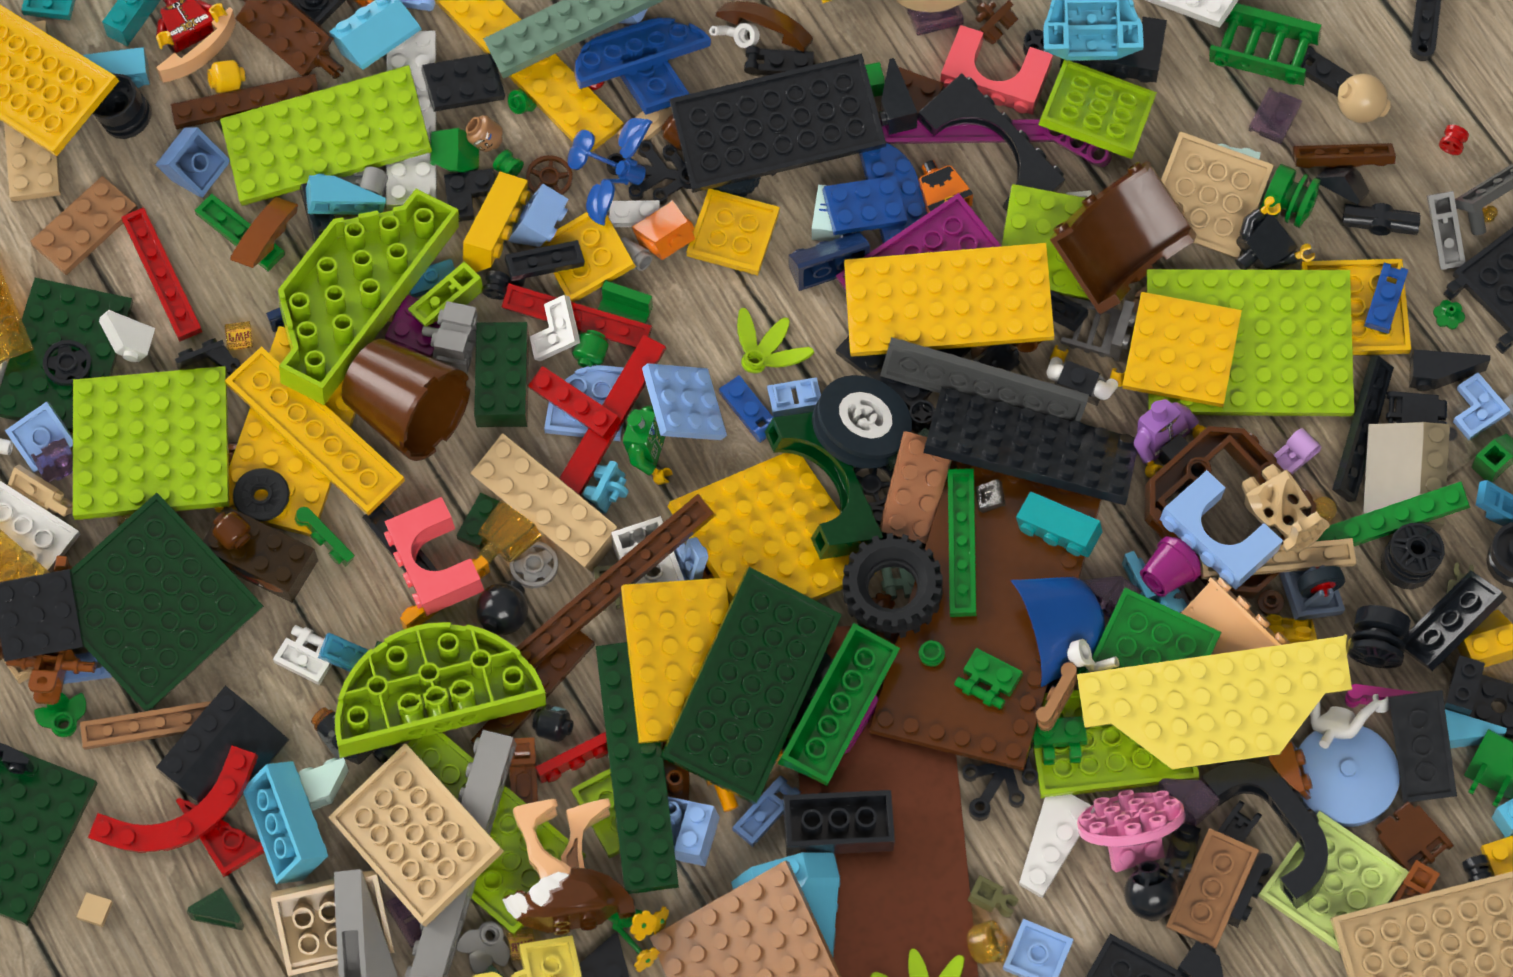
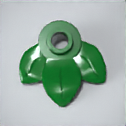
M61 692L58 703L53 705L47 704V707L37 708L34 710V714L40 726L50 728L56 736L65 738L71 736L76 731L77 721L84 716L87 703L83 693L77 694L69 700ZM64 722H68V723H69V725H68L67 728H65V729H61V728H60V725H61L62 723H64Z

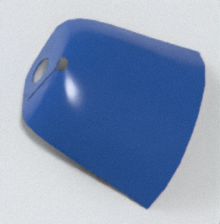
M1057 577L1011 580L1026 605L1036 636L1041 659V687L1062 677L1061 666L1070 662L1067 650L1071 642L1084 639L1088 643L1093 656L1105 631L1103 610L1095 594L1082 579Z

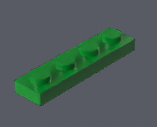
M213 194L207 197L195 209V213L199 218L235 246L238 245L243 235L251 226L249 222ZM274 244V249L258 264L269 272L285 256V252L278 245Z

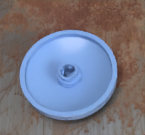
M1362 726L1353 738H1334L1330 746L1325 749L1319 745L1323 734L1317 731L1312 732L1299 747V749L1303 750L1306 764L1303 765L1304 772L1309 774L1313 786L1312 789H1309L1311 799L1306 800L1302 797V804L1307 810L1312 809L1316 815L1321 811L1343 827L1361 826L1379 818L1392 804L1400 782L1398 761L1389 744L1380 735Z

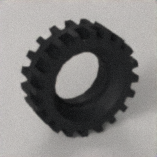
M887 533V539L879 540L877 535L872 537V543L868 545L864 542L861 543L859 551L856 554L852 552L849 556V564L845 565L843 570L844 603L848 607V613L851 617L854 616L857 619V625L861 627L865 625L875 635L877 631L884 633V638H891L893 633H899L900 638L906 637L907 631L913 630L914 633L920 631V626L923 623L928 625L932 621V615L934 612H938L939 603L942 600L943 578L940 572L939 561L934 560L933 552L930 548L925 550L922 547L920 540L917 539L913 543L909 541V536L904 534L901 539L893 538V533ZM887 567H899L910 572L917 583L916 595L912 601L906 606L896 609L884 608L875 603L869 595L868 586L870 579L877 571Z

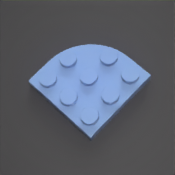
M588 366L576 370L565 381L602 405L624 367ZM549 402L544 427L545 433L584 437L588 428ZM623 424L613 441L621 442Z

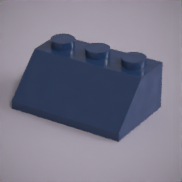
M860 232L854 234H843L838 239L819 242L816 246L808 249L800 248L795 250L788 257L789 268L798 290L801 291L835 280L836 275L845 270L844 260L863 258L870 253V244Z

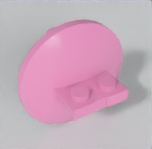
M1123 790L1115 797L1095 799L1094 805L1087 808L1077 820L1078 832L1085 841L1108 846L1111 867L1117 873L1136 867L1135 865L1146 861L1165 858L1162 837L1172 833L1182 825L1185 819L1184 806L1178 799L1169 796L1168 791L1134 793L1133 790ZM1095 807L1094 813H1090L1092 808Z

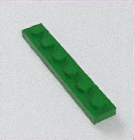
M948 469L950 617L977 616L974 469Z
M1460 481L1332 524L1317 541L1352 538L1353 545L1357 546L1393 534L1403 525L1426 523L1468 509L1470 504L1463 483Z

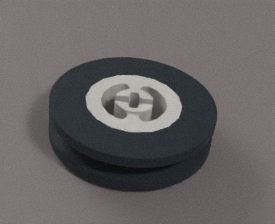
M861 375L844 376L832 381L822 392L812 415L813 429L821 445L836 459L858 468H878L894 461L898 456L903 432H911L912 429L909 409L900 395L885 383Z

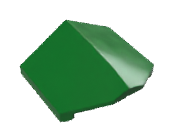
M454 128L430 133L431 165H437L448 171L461 173L478 170L479 149L469 143L466 131Z

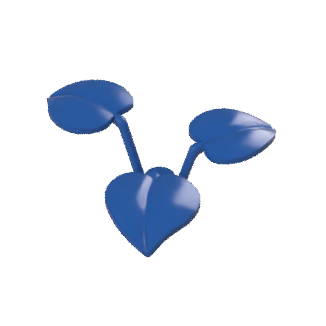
M632 118L625 123L619 135L618 144L622 147L620 154L626 160L619 163L590 151L595 142L592 132L581 130L575 135L572 142L573 146L568 153V165L571 169H581L585 165L588 156L616 167L615 172L620 178L603 179L601 185L595 184L590 190L586 201V209L594 222L605 226V218L615 193V183L628 185L630 182L639 185L644 180L646 174L645 167L637 164V161L631 157L637 151L653 121Z

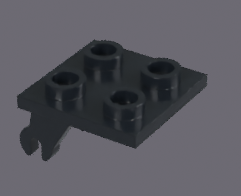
M216 338L202 343L203 347L193 351L192 348L178 353L179 357L175 359L177 368L181 369L208 358L219 367L225 366L229 375L233 373L232 366H235L236 369L241 366L240 361L237 358H233L229 353L223 340L217 341Z

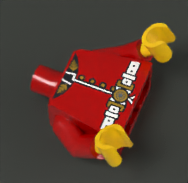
M163 0L166 6L160 10L162 18L157 21L156 39L160 49H163L164 45L171 44L175 53H178L207 38L214 32L211 23L213 19L217 23L220 16H227L228 14L220 3L210 5L201 0Z

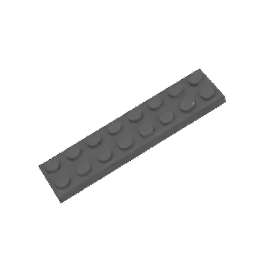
M891 337L880 374L882 377L940 393L942 387L955 389L962 393L979 395L985 399L1005 402L1012 406L1029 408L1035 412L1051 414L1058 418L1079 422L1089 394L1077 390L1064 388L1053 383L1040 381L1029 376L1009 372L1001 368L985 365Z

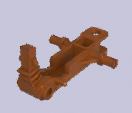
M67 556L56 557L54 572L71 570L73 568ZM72 650L6 662V666L21 667L22 670L33 668L28 687L30 691L34 692V701L39 704L50 705L56 704L60 700L66 671H73L74 674H79L80 672L95 673L96 670L95 662L81 661L80 658H76Z

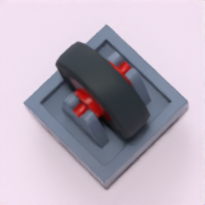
M1321 565L1320 567L1313 566L1304 571L1281 572L1279 574L1295 620L1342 615L1345 611L1338 590L1345 583V577L1340 567Z

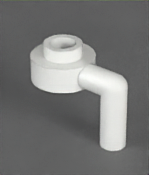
M742 23L736 28L722 25L711 26L709 29L712 36L727 35L734 37L736 44L742 48L755 46L759 41V30L752 23Z
M1084 639L1071 642L1067 650L1070 662L1074 663L1077 667L1085 666L1089 672L1119 667L1117 657L1095 662L1092 659L1090 647Z

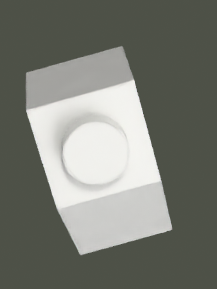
M108 310L100 317L99 323L116 354L122 355L125 360L130 362H140L148 355L155 328L111 310Z

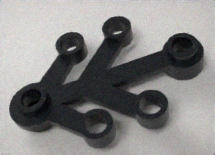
M641 142L638 147L639 155L647 158L652 166L639 164L645 167V176L650 177L643 180L639 185L632 184L629 187L628 192L631 200H641L645 191L665 179L674 181L664 188H657L653 191V200H659L660 205L665 204L668 196L681 188L692 189L690 181L685 179L688 177L686 165L678 155L677 148L673 145H666L662 150L664 160L672 162L677 169L673 170L665 166L653 150L651 142ZM648 147L650 150L645 152L642 151V148ZM673 151L674 154L667 155L666 152ZM619 153L611 154L607 158L616 163L626 160ZM607 164L608 172L612 175H617L615 172L616 168ZM639 190L640 193L634 195L632 194V191ZM658 194L664 195V197L661 199L657 198L656 196Z
M1028 755L1021 779L1026 786H1033L1037 782L1038 773L1032 768ZM992 763L980 766L967 764L963 767L962 776L968 782L975 781L978 777L994 774L981 797L975 798L970 803L969 814L974 820L984 821L989 817L991 810L989 803L1004 779L1009 792V804L1014 808H1019L1024 804L1025 796L1019 790L1012 768ZM968 769H972L975 775L968 776L965 772ZM1030 773L1035 778L1029 781L1025 778L1026 774ZM1018 795L1021 797V801L1014 802L1012 797ZM977 804L984 805L985 809L983 811L976 810L975 806Z

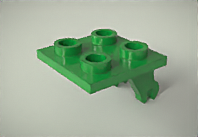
M1490 729L1487 730L1464 774L1465 777L1473 780L1468 793L1473 795L1480 783L1498 792L1492 804L1495 807H1498L1503 796L1510 800L1513 799L1512 740Z

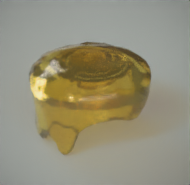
M990 920L980 923L969 930L967 935L968 948L977 963L989 964L1005 961L1008 952L1007 937L996 921Z

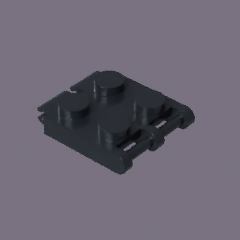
M1397 391L1387 392L1389 412L1386 413V420H1388V423L1395 421V423L1429 422L1447 424L1444 421L1447 418V401L1439 400V395ZM1394 400H1396L1395 412H1394Z

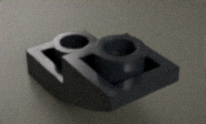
M0 743V760L2 759L9 772L14 774H24L25 771L33 772L34 766L28 757L18 750Z

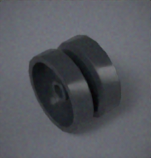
M1513 522L1501 527L1495 534L1486 557L1488 570L1493 578L1502 585L1512 588Z

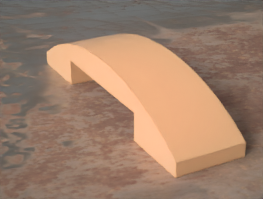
M230 7L225 10L228 14L227 16H220L217 23L214 20L211 22L214 32L184 57L180 58L176 53H173L156 67L162 82L173 81L195 72L220 52L230 38L236 24L233 10Z

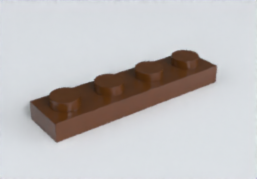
M1392 143L1293 146V158L1296 167L1306 169L1314 166H1326L1329 168L1347 165L1353 167H1360L1362 165L1386 166L1387 164H1395L1396 154Z

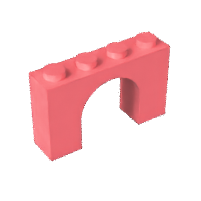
M960 25L941 72L940 82L944 83V87L946 88L962 73L966 78L971 77L978 85L977 89L983 95L987 94L991 97L995 105L1007 106L1019 113L1033 115L1052 67L1053 54L1030 47L1023 66L1016 76L1005 81H993L982 76L975 66L983 44V32Z
M442 497L384 521L388 530L384 532L389 547L395 546L397 552L393 553L398 566L405 567L406 573H403L408 588L414 587L416 591L412 595L418 609L423 607L427 616L484 591L481 579L471 558L441 571L425 570L416 564L417 553L425 543L455 530L453 520Z

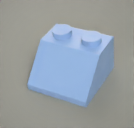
M542 184L524 207L508 241L541 247L546 240L550 242L557 231L554 228L556 222H561L568 210L565 208L568 198Z

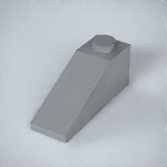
M1449 191L1427 195L1440 269L1460 267L1466 261L1454 192Z

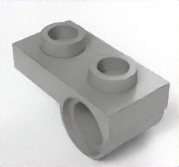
M366 167L362 172L338 178L384 197L388 175L379 168Z

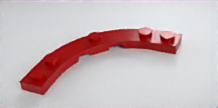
M231 746L221 774L212 790L197 806L178 818L159 824L139 825L123 822L97 813L88 838L117 849L137 853L169 851L190 844L218 826V822L230 809L236 806L249 782L258 755Z

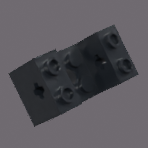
M1459 655L1444 699L1445 709L1505 727L1507 730L1504 737L1513 739V684L1482 675L1485 666L1484 662ZM1496 701L1501 702L1505 706V711L1502 713L1495 712L1491 704Z

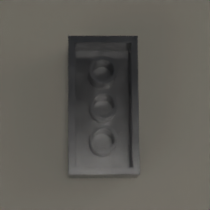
M891 790L784 795L783 814L786 856L802 852L846 854L894 851L895 834Z

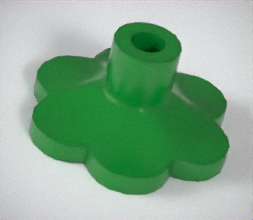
M1443 300L1440 306L1435 307L1433 310V315L1437 318L1436 323L1440 327L1447 326L1451 330L1456 329L1458 324L1465 320L1462 306L1457 302L1451 303L1449 300Z

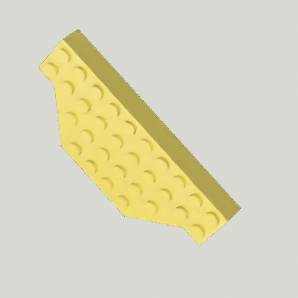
M1344 636L1077 674L1084 726L1089 728L1113 724L1171 769L1280 755L1325 694L1352 690Z

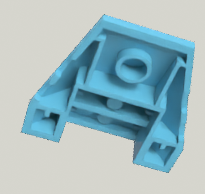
M1133 0L1051 1L1043 26L1045 52L1068 61L1117 60L1143 50V25L1137 16Z
M802 852L750 867L731 882L734 890L783 861H788L832 957L834 956L838 888L840 887L841 880L834 853Z

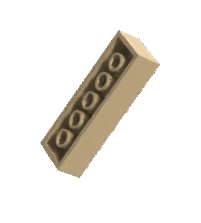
M501 434L471 472L475 478L591 572H593L594 567H597L613 547L611 532L621 528L505 434Z

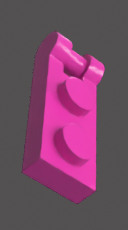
M1353 684L1352 690L1347 691L1344 700L1348 707L1355 708L1359 704L1368 705L1371 703L1374 694H1378L1379 700H1384L1386 696L1419 692Z

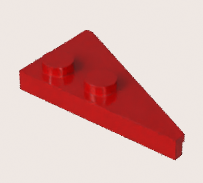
M181 798L176 799L183 814L197 806L190 801H185ZM222 819L218 822V826L199 838L223 877L265 853L261 842L247 836L245 832L231 827L229 823Z

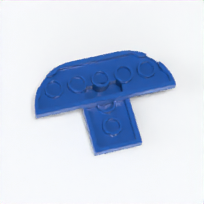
M674 18L646 20L597 36L587 42L581 48V52L575 62V79L579 89L620 76L644 114L647 115L671 107L669 100L671 98L690 94L667 60L709 47L711 39L697 26L689 23V26L677 23Z
M886 143L884 148L859 153L866 180L823 187L822 192L834 235L879 229L882 242L885 243L927 214L918 177L913 165L900 150Z

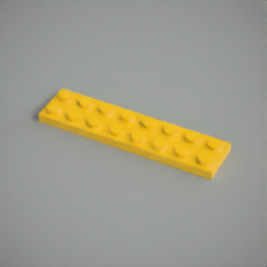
M261 346L225 380L226 385L369 516L405 481L404 477L326 405H322L281 384L280 363Z

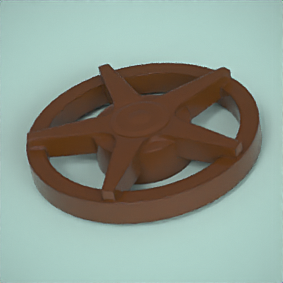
M546 155L535 159L529 165L526 172V180H528V187L532 193H535L544 184L563 195L572 184L571 168L565 160L557 156ZM549 161L548 167L543 168L541 171L533 169L539 163ZM553 161L563 165L567 172L559 173L553 167ZM530 174L540 179V184L537 188L532 185ZM569 177L565 187L560 190L557 185L559 180Z

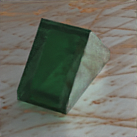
M222 887L188 907L187 913L191 920L243 931L244 924Z

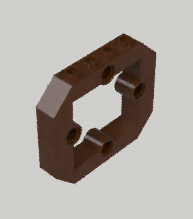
M1208 426L1146 483L1145 522L1161 539L1166 536L1180 539L1174 532L1168 531L1160 520L1164 508L1168 505L1166 501L1183 485L1190 486L1198 478L1191 473L1192 468L1198 469L1201 475L1206 470L1211 474L1212 468L1209 462L1223 449L1250 477L1254 476L1259 485L1267 482L1262 476V471L1266 467L1274 464L1281 472L1285 470L1277 463L1276 457L1271 452L1265 451L1260 446L1258 438L1253 433L1247 432L1244 428ZM1301 488L1311 504L1310 508L1301 510L1308 517L1316 512V503L1313 501L1312 495L1306 489ZM1293 494L1287 496L1291 503H1298L1299 500ZM1204 530L1206 534L1211 538L1210 534L1206 530ZM1279 573L1252 575L1239 588L1235 590L1232 587L1230 591L1236 597L1241 595L1243 598L1253 599ZM1201 575L1198 577L1207 586L1209 579H1202Z

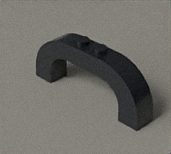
M1230 762L1202 776L1203 787L1217 806L1240 794L1259 796L1270 805L1304 851V858L1299 866L1280 878V889L1296 909L1311 900L1320 890L1326 878L1328 846L1325 835L1318 824L1319 819L1312 809L1307 810L1302 804L1303 799L1300 793L1295 789H1291L1284 779L1270 768L1253 762Z

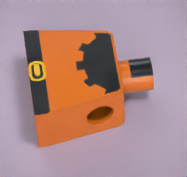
M934 160L927 161L922 165L921 168L925 175L919 178V185L927 214L958 193L969 206H972L973 193L952 166L948 165L939 169Z

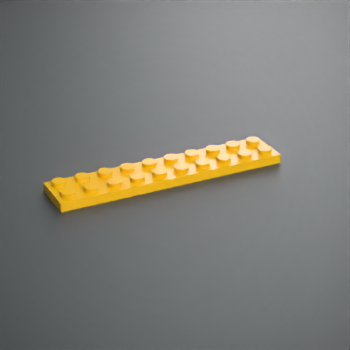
M435 0L436 4L486 54H489L490 51L483 38L521 20L502 0ZM556 54L508 76L572 142L579 131L588 130L592 132L595 142L590 150L591 152L614 136L624 126V123L589 87L579 89L575 73Z

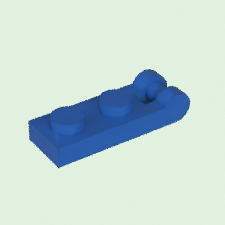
M1384 262L1364 327L1389 333L1408 269L1402 267L1401 269L1393 268L1391 264ZM1387 277L1397 279L1396 284L1387 282Z
M737 376L720 387L719 394L759 443L767 439L765 430L773 416L741 376ZM764 421L765 425H763L762 427H759L757 425L760 422Z

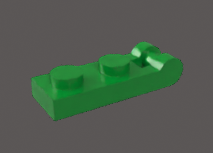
M301 507L297 510L295 515L296 524L301 527L306 526L312 532L311 538L319 546L324 544L330 551L328 554L332 560L338 565L342 563L346 567L354 559L355 555L309 508Z

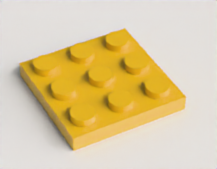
M708 189L694 228L695 240L689 243L686 251L687 257L758 276L780 213V207Z
M586 212L558 228L550 242L546 240L541 245V247L578 240L585 261L584 267L554 272L564 294L569 296L571 302L574 303L601 288L605 280L611 282L636 267L608 215H606L605 226L594 222Z

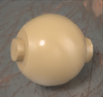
M1353 75L1341 84L1338 90L1339 108L1343 115L1353 122L1368 123L1374 121L1378 117H1384L1390 109L1391 104L1386 88L1373 75Z

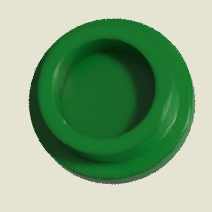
M927 641L919 649V658L926 666H937L945 658V649L937 641Z

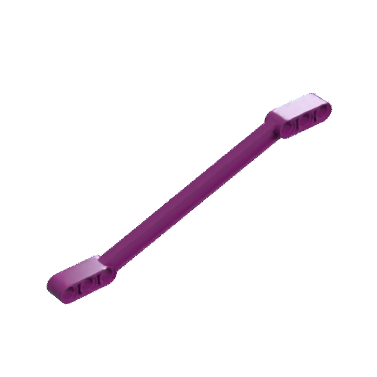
M1040 119L1012 120V125L1017 130L1020 129L1029 137V142H1054L1096 167H1105L1111 162V151L1105 150L1104 158L1095 160L1093 158L1094 152L1102 148L1086 142L1080 148H1074L1072 146L1074 138L1062 133L1058 136L1051 135L1052 130L1038 125ZM917 121L916 129L888 135L885 126L882 127L885 141L888 144L1006 143L994 131L974 124L951 126L935 136L919 121Z

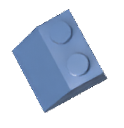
M198 127L183 128L155 165L171 181L203 198L230 163V159Z

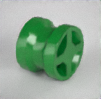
M508 149L502 151L493 162L494 170L513 176H518L524 166V162L519 158H514L513 153Z

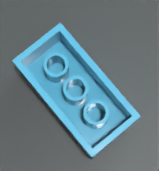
M294 762L266 764L248 782L243 794L276 884L303 881L328 857L326 845L321 838L317 821L314 819L309 799L304 792L300 775L296 770Z

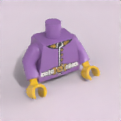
M1167 399L1153 402L1151 409L1139 418L1134 446L1143 464H1147L1145 468L1147 477H1153L1156 472L1164 467L1154 463L1159 458L1160 449L1179 434L1184 438L1190 433V429H1193V438H1196L1206 429V427L1198 424L1199 420L1187 406L1177 402L1170 403Z

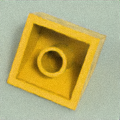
M1499 610L1493 611L1457 647L1460 655L1484 662V668L1512 660L1513 623Z

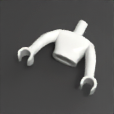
M1374 694L1373 701L1361 709L1356 716L1351 710L1337 706L1331 707L1328 712L1321 715L1319 702L1310 713L1311 725L1313 730L1323 734L1319 745L1327 749L1334 738L1351 739L1357 735L1367 718L1374 711L1378 713L1387 712L1390 707L1389 697L1386 696L1384 700H1379L1378 694Z

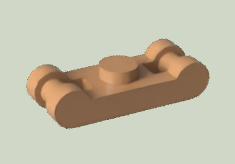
M1067 662L1061 666L1062 677L1056 687L1053 686L1050 689L1046 699L1048 701L1046 706L1039 708L1036 712L1038 727L1042 731H1049L1053 728L1078 683L1077 669L1073 663Z

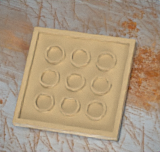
M1180 131L1161 181L1197 234L1193 243L1237 259L1242 250L1236 244V240L1240 236L1243 219L1259 207L1274 165Z

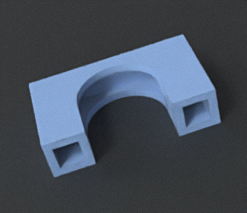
M1206 470L1164 508L1160 520L1168 531L1174 532L1200 556L1201 561L1206 566L1212 567L1221 578L1236 590L1279 551L1283 540L1265 523L1247 539L1238 544L1226 545L1211 539L1203 529L1201 517L1221 500L1226 487Z

